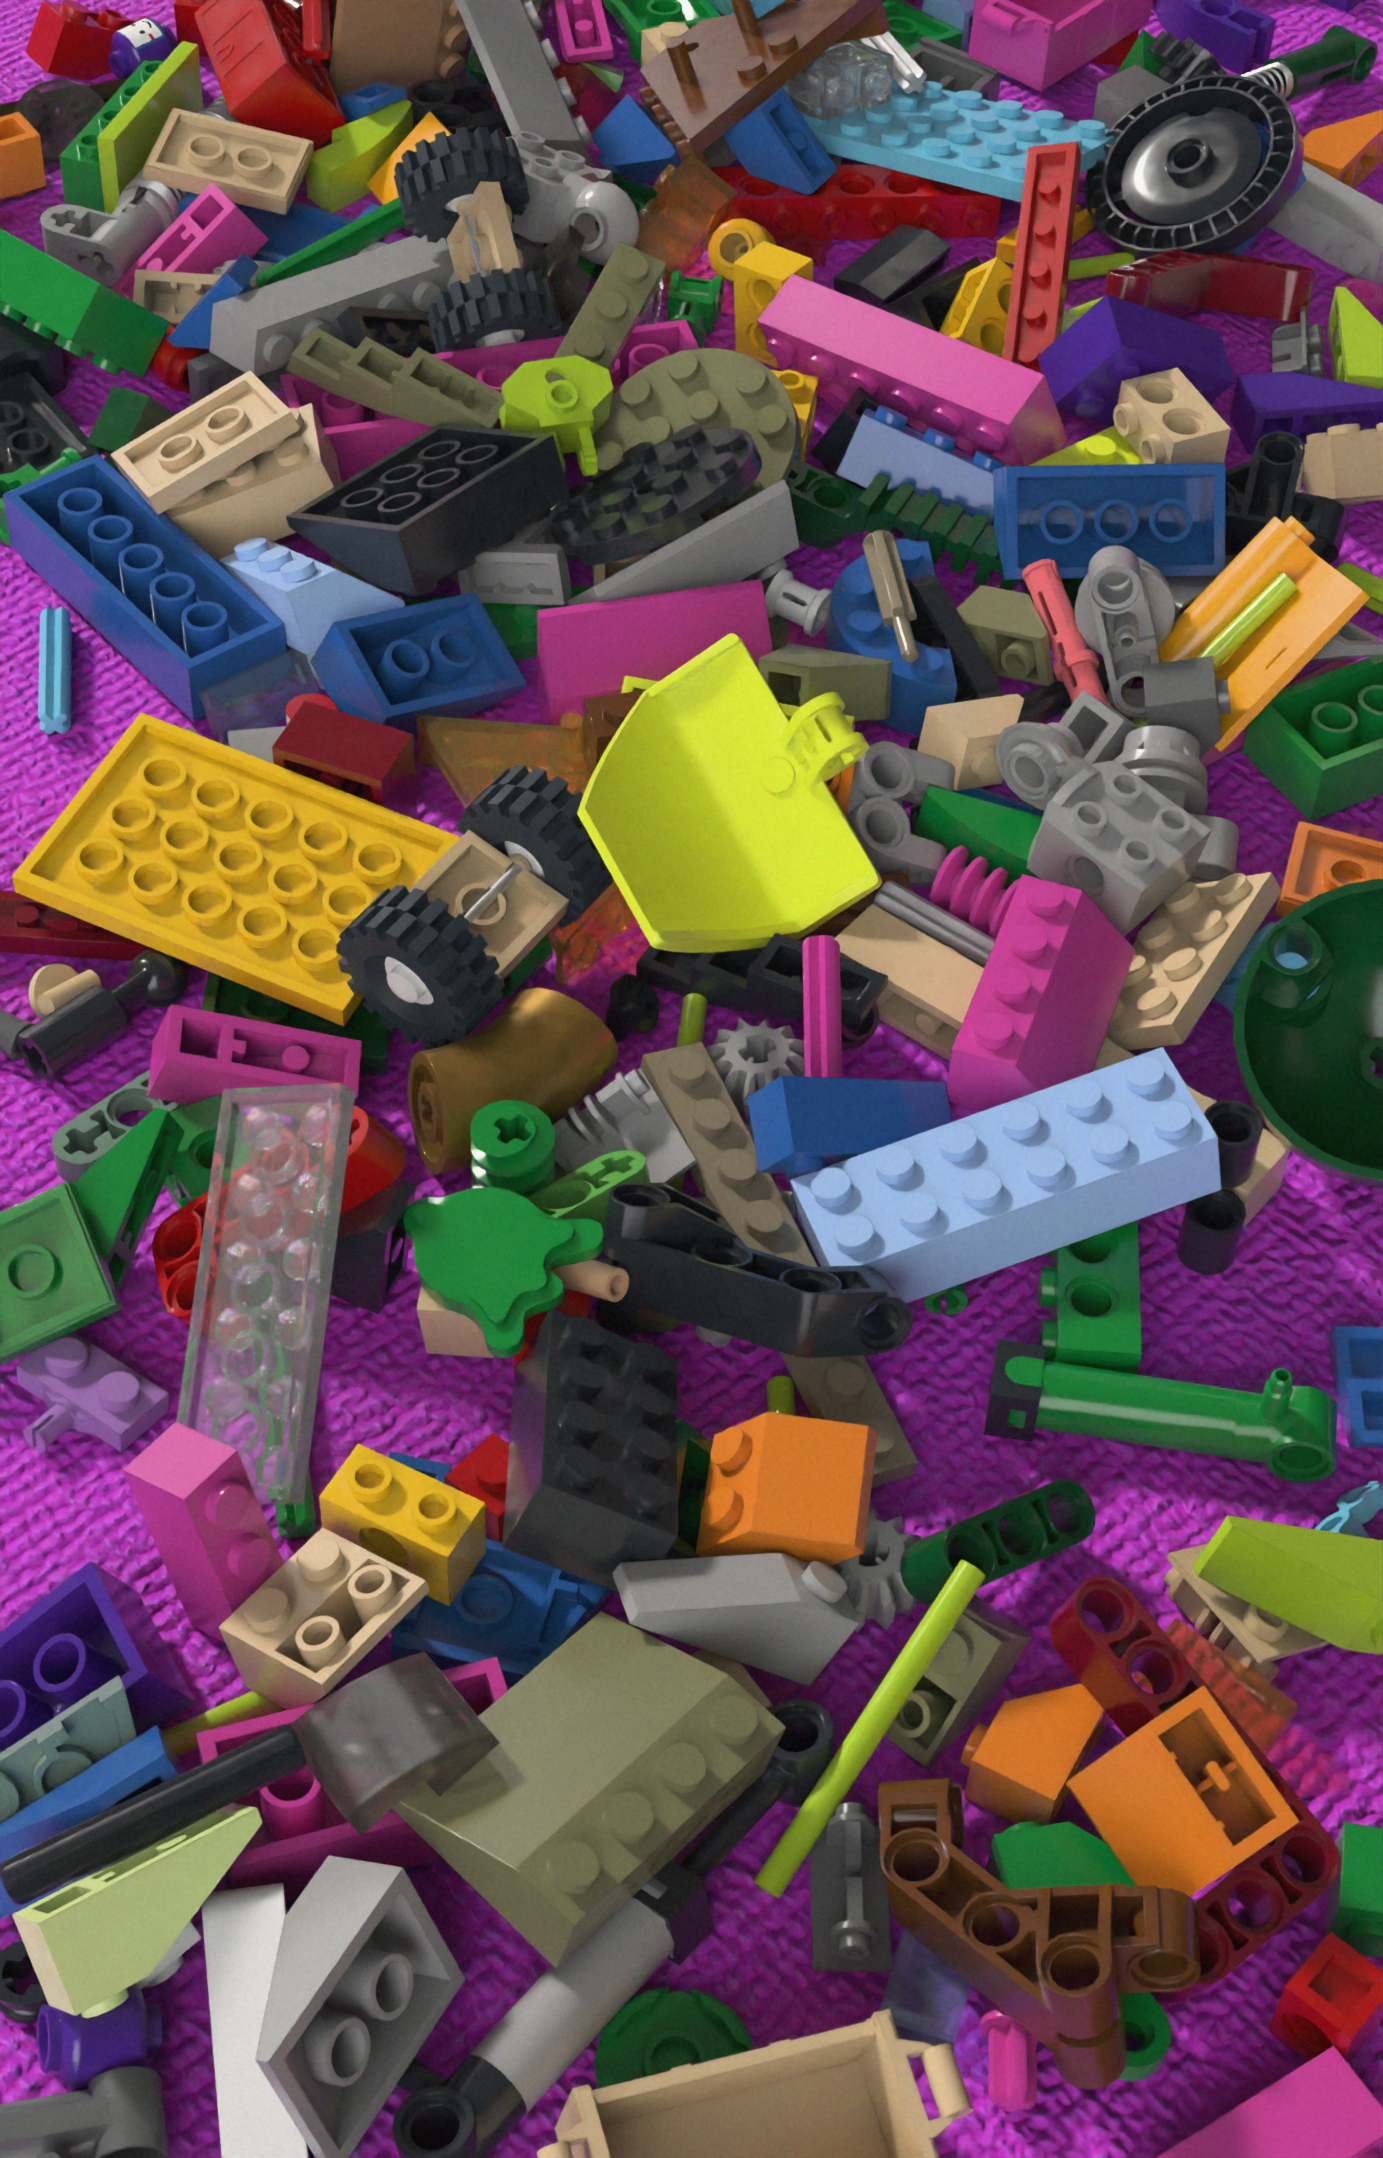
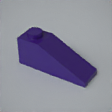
M1289 371L1238 375L1229 418L1247 454H1254L1259 439L1265 434L1275 431L1294 434L1305 445L1307 444L1306 436L1328 432V427L1336 425L1360 424V431L1377 429L1376 424L1383 423V390Z

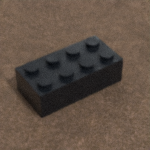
M550 1308L514 1370L503 1548L617 1592L618 1589L612 1573L620 1563L664 1559L678 1537L677 1427L675 1420H677V1359L666 1355L661 1349L645 1342L636 1343L606 1331L588 1318L581 1316L572 1317Z

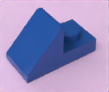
M243 252L183 317L167 340L175 347L210 349L213 303L254 290L248 282L259 266Z

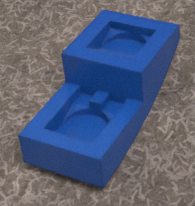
M374 81L341 95L338 100L346 117L345 121L349 124L403 101L406 97L405 87Z
M1334 1326L1328 1336L1330 1359L1338 1407L1349 1447L1383 1448V1327Z

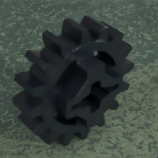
M1162 30L1148 46L1147 51L1161 65L1156 71V75L1171 85L1198 77L1199 75L1227 74L1216 61L1217 59L1207 49L1202 48L1188 36L1181 42V40L1175 39L1169 32L1166 33Z

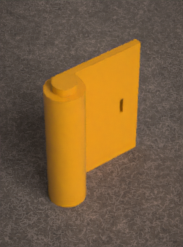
M1274 516L1173 623L1166 639L1158 646L1161 663L1193 659L1281 573L1288 576L1298 587L1215 670L1216 680L1228 679L1231 713L1220 715L1222 739L1214 745L1220 752L1242 732L1370 599L1364 590L1317 556L1308 547L1315 540L1314 536L1292 516L1284 523Z

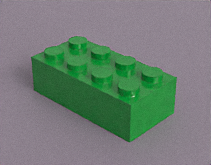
M0 228V312L20 323L23 322L25 327L51 341L52 339L55 340V344L81 358L88 359L90 353L93 352L94 355L90 362L119 377L124 368L143 378L171 322Z
M1383 655L1369 657L1281 690L1248 724L1242 752L1309 822L1383 794Z

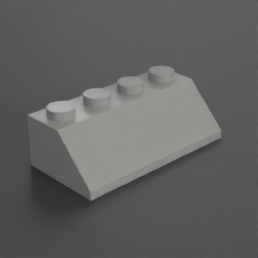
M454 0L512 136L516 135L518 131L535 133L545 139L544 145L556 151L567 150L577 153L585 158L584 164L588 166L593 164L594 162L587 148V145L594 142L583 116L580 115L574 118L570 107L577 104L576 98L566 77L564 76L560 79L556 77L553 69L561 64L550 40L547 38L541 41L537 30L543 28L544 25L532 0L525 4L522 0Z
M783 479L705 522V524L668 543L567 601L568 605L572 606L737 583L754 573L758 580L763 581L788 567L784 556L800 547L790 491L786 482Z

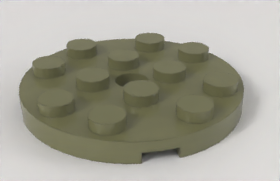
M720 348L682 350L663 357L641 369L631 378L627 379L612 396L609 418L592 436L598 461V473L591 475L594 480L607 470L623 462V454L631 447L648 441L652 442L653 446L671 440L676 432L693 424H700L703 430L727 427L747 431L752 436L762 458L761 471L749 489L732 505H724L722 501L719 504L715 503L700 513L705 523L783 479L786 482L794 460H799L801 451V428L798 414L782 382L769 368L756 359L743 353Z

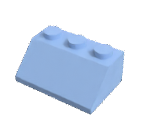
M264 537L245 540L234 547L235 553L218 560L219 564L285 623L286 645L306 655L317 651L333 622L405 607L404 601L398 597Z

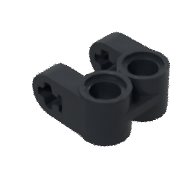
M465 74L440 80L420 81L410 86L407 91V99L413 103V129L430 111L453 135L456 134V128L467 127L468 133H474L477 127H487L489 135L502 128L503 131L501 132L505 133V137L512 136L502 111L493 110V93L481 77L477 75ZM476 92L477 95L472 97L471 104L466 106L464 103L470 101V94Z

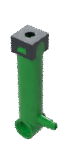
M1002 1339L997 1340L990 1379L984 1435L1032 1442L1034 1428L1231 1458L1266 1464V1467L1272 1474L1282 1480L1293 1483L1321 1481L1330 1476L1336 1468V1401L1331 1395L1321 1389L1310 1386H1292L1293 1375L1286 1369L1278 1368L1272 1371L1270 1378L1265 1383L1262 1394L1044 1360L1046 1346Z

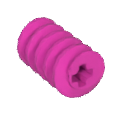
M964 846L956 847L950 852L939 868L932 885L929 902L996 939L1020 878L1005 890L1008 881V871L999 867L986 879L989 861L979 856L966 868L969 849Z

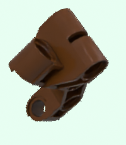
M950 1778L880 1782L878 1790L880 1862L893 1917L896 1921L1053 2051L1057 2071L1066 2082L1077 2088L1093 2090L1106 2087L1117 2080L1126 2067L1128 2056L1124 1993H1168L1181 1991L1192 1986L1200 1977L1201 1962L1197 1900L1192 1899L1184 1892L1172 1888H1157V1885L1125 1887L1124 1883L1009 1889L961 1851L964 1845V1814L960 1784H952ZM1002 1942H1006V1943H1007V1944H1005V1945H1001V1946H997V1947L992 1946V1945L997 1944V1943H1002Z

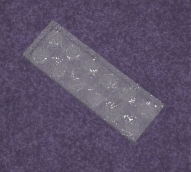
M342 1083L223 1089L176 1422L237 1449L259 1504H304L355 1091Z

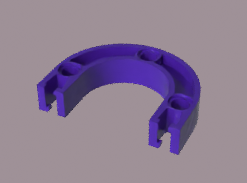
M1155 0V13L1163 29L1169 32L1175 39L1181 40V42L1187 36L1190 37L1202 48L1207 49L1217 59L1216 61L1220 66L1238 75H1244L1253 68L1254 62L1252 58L1261 65L1269 60L1276 19L1236 0ZM1320 0L1345 13L1353 9L1357 3V0Z

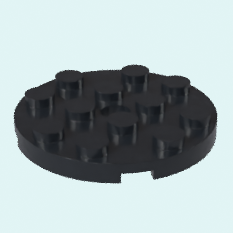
M693 424L676 432L671 440L653 446L652 442L649 441L637 444L623 454V462L607 470L591 482L579 484L569 490L570 496L565 499L566 504L552 519L551 535L555 544H559L563 548L568 562L578 555L581 557L584 565L616 562L651 551L705 524L700 513L715 503L719 504L723 501L724 505H732L758 477L762 468V458L752 436L747 431L738 428L726 427L703 430L700 424Z

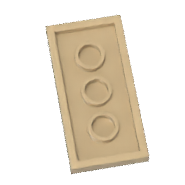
M1268 872L1249 876L1236 873L1222 880L1200 884L1188 881L1161 903L1148 924L1138 932V938L1132 945L1135 949L1134 959L1106 1037L1126 1051L1183 1044L1281 894L1282 890L1273 873Z

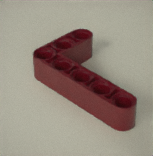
M1176 248L1109 269L1104 296L1108 294L1177 318L1206 307L1280 321L1300 322V307L1306 306L1307 313H1309L1316 270L1308 266L1221 251H1213L1211 255H1200L1184 252L1181 250L1182 248Z
M1108 1576L1093 1577L1084 1581L1052 1615L1049 1626L1050 1637L1059 1655L1124 1736L1128 1738L1147 1723L1205 1685L1300 1821L1232 1868L1196 1899L1201 1962L1200 1977L1192 1986L1181 1991L1168 1993L1151 1992L1158 1999L1166 2002L1184 2003L1223 1979L1329 1888L1339 1874L1341 1864L1339 1851L1332 1837L1134 1594L1118 1580ZM1082 1610L1096 1615L1103 1624L1105 1633L1094 1630L1087 1624ZM1131 1670L1141 1672L1148 1678L1153 1688V1694L1143 1691L1136 1684ZM1282 1854L1290 1856L1297 1862L1301 1869L1302 1881L1295 1879L1287 1871ZM1229 1897L1237 1900L1245 1907L1249 1915L1250 1927L1242 1925L1235 1919L1230 1910Z

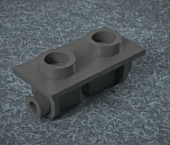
M1306 306L1300 307V322L1282 324L1272 334V358L1274 362L1272 363V372L1289 371L1326 379L1321 354L1325 353L1321 327L1319 323L1310 324Z
M854 1802L843 1803L835 1808V1816L828 1821V1825H826L810 1850L812 1970L891 1972L890 1908L880 1862V1827L874 1826L873 1819L866 1815V1808L862 1804Z

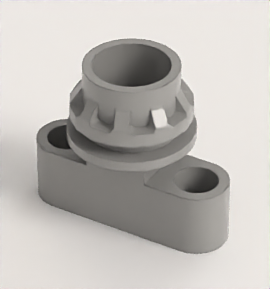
M1115 545L1102 548L1091 558L1088 574L1078 590L1075 602V622L1077 630L1083 636L1085 643L1094 651L1103 655L1111 694L1116 708L1128 717L1144 718L1147 717L1144 688L1131 689L1125 686L1124 683L1132 677H1143V665L1161 663L1158 646L1166 639L1173 626L1175 617L1174 598L1169 584L1160 570L1147 561L1136 557L1131 550Z
M1155 725L1137 728L1125 736L1122 753L1114 760H1117L1212 830L1192 876L1186 882L1190 881L1200 884L1222 880L1229 875L1235 874L1239 828L1235 823L1225 818L1203 815L1208 806L1207 770L1199 760L1200 744L1198 740L1184 730L1169 726Z

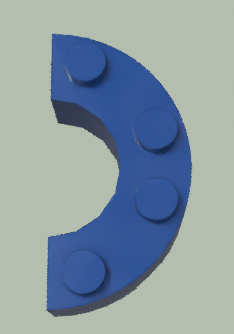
M895 540L906 579L923 574L935 576L928 541ZM864 554L847 566L835 582L832 590L823 648L893 661L890 717L876 720V722L905 733L921 736L927 707L950 704L955 701L957 682L950 649L931 647L915 641L919 653L917 660L910 663L902 660L893 625L884 626Z

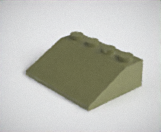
M600 1611L389 1792L385 1802L535 1949L557 1968L765 1771L786 1727L729 1674Z

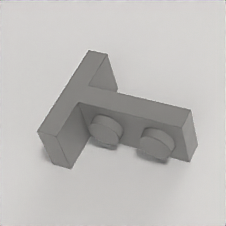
M563 501L551 508V514L548 517L524 525L514 532V538L511 541L500 546L490 547L475 557L476 562L472 566L457 571L461 595L475 592L481 603L565 605L573 596L568 563L563 548L559 544H555L551 535L552 519L563 507Z

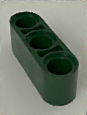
M1068 1479L1056 1480L912 1543L905 1549L901 1557L900 1572L903 1583L910 1595L919 1602L931 1606L959 1561L964 1560L985 1574L986 1577L980 1587L1084 1541L1092 1534L1095 1526L1096 1513L1093 1502L1086 1490L1078 1483Z

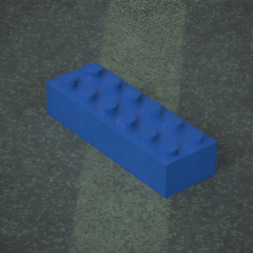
M98 454L3 494L11 547L193 722L289 676L285 623L163 513L157 515L136 489Z

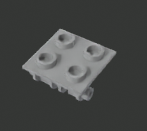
M641 1068L634 1069L627 1075L622 1071L618 1072L615 1075L616 1079L595 1094L598 1099L588 1094L584 1097L586 1108L580 1111L576 1106H572L568 1109L571 1119L567 1121L563 1117L553 1125L555 1129V1176L558 1180L604 1154L620 1150L638 1151L646 1157L651 1183L663 1182L668 1185L698 1163ZM603 1224L601 1226L603 1228V1231H605V1224Z

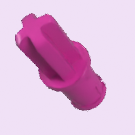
M988 1999V2013L981 2018L980 2031L984 2037L988 2038L989 2098L992 2103L997 2104L1000 2110L1014 2112L1017 2109H1029L1034 2106L1037 2100V2038Z

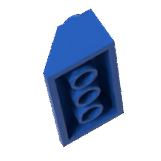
M1225 463L1005 466L993 470L994 530L1005 580L1023 579V570L1028 565L1043 559L1056 561L1061 579L1085 578L1088 574L1089 562L1094 554L1102 548L1115 545L1131 550L1136 557L1147 561L1160 570L1164 577L1218 576L1225 569Z

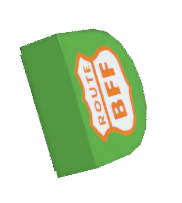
M594 60L579 62L575 77L584 83L616 93L619 92L624 72L614 66Z

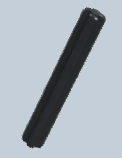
M282 1725L3 1860L0 1864V1877L8 1896L14 1904L24 1905L303 1769L307 1764V1755L296 1731L291 1725Z

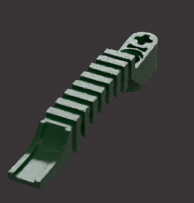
M800 459L794 460L786 484L790 491L799 541L816 548L829 549L836 547L844 536L860 533L864 530L869 533L885 530L893 535L899 530L904 533L902 539H909L915 542H919L921 539L928 541L932 562L937 564L944 550L954 553L949 569L959 574H962L969 560L978 563L973 582L979 585L986 586L994 571L1004 575L995 530L993 526L988 524V517L978 512L974 518L963 514L965 508L954 502L949 507L939 504L940 497L930 492H927L924 497L914 493L915 486L905 481L902 482L899 488L887 491L890 478L880 473L875 476L864 491ZM1003 576L999 588L1015 591L1020 582L1024 584L1026 582L1024 579L1005 580ZM1084 578L1062 579L1074 613L1078 590ZM1027 589L1026 594H1029V596H1030V598H1031V600H1032V602H1033V599H1032V596H1031V594H1030V591Z

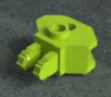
M578 355L524 362L502 384L501 392L504 405L499 409L502 429L553 434L563 472H565V460L562 454L576 452L583 476L596 475L598 473V461L592 435L609 418L613 394V384L609 370ZM551 373H557L564 380H556L549 384L546 381V376Z

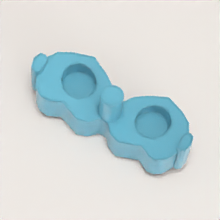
M1371 1481L1368 1485L1360 1486L1341 1495L1337 1502L1339 1511L1324 1519L1315 1530L1370 1538L1362 1524L1371 1520L1378 1510L1383 1508V1487L1380 1482Z

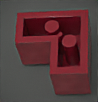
M304 701L272 746L274 764L418 820L413 734L343 713L336 709Z

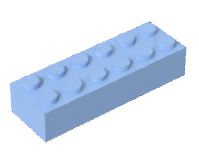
M1163 1047L790 1180L801 1231L817 1266L865 1265L866 1268L875 1269L884 1276L906 1303L1221 1190L1218 1137ZM877 1305L870 1308L865 1315L872 1312Z

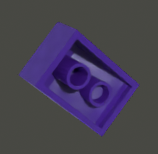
M92 1561L0 1632V1753L118 1675L125 1688L137 1737L155 1725L161 1729L195 1702L139 1593Z

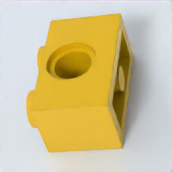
M359 1443L319 1496L323 1528L426 1580L430 1589L426 1596L447 1606H450L486 1553L485 1502Z

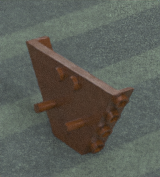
M730 0L735 14L701 20L681 37L668 41L665 45L666 49L640 69L645 87L639 89L642 103L652 113L656 125H659L665 132L673 148L678 151L685 169L694 168L705 183L711 178V174L703 151L832 44L884 35L890 30L882 0H802L778 5L758 19H756L750 0Z

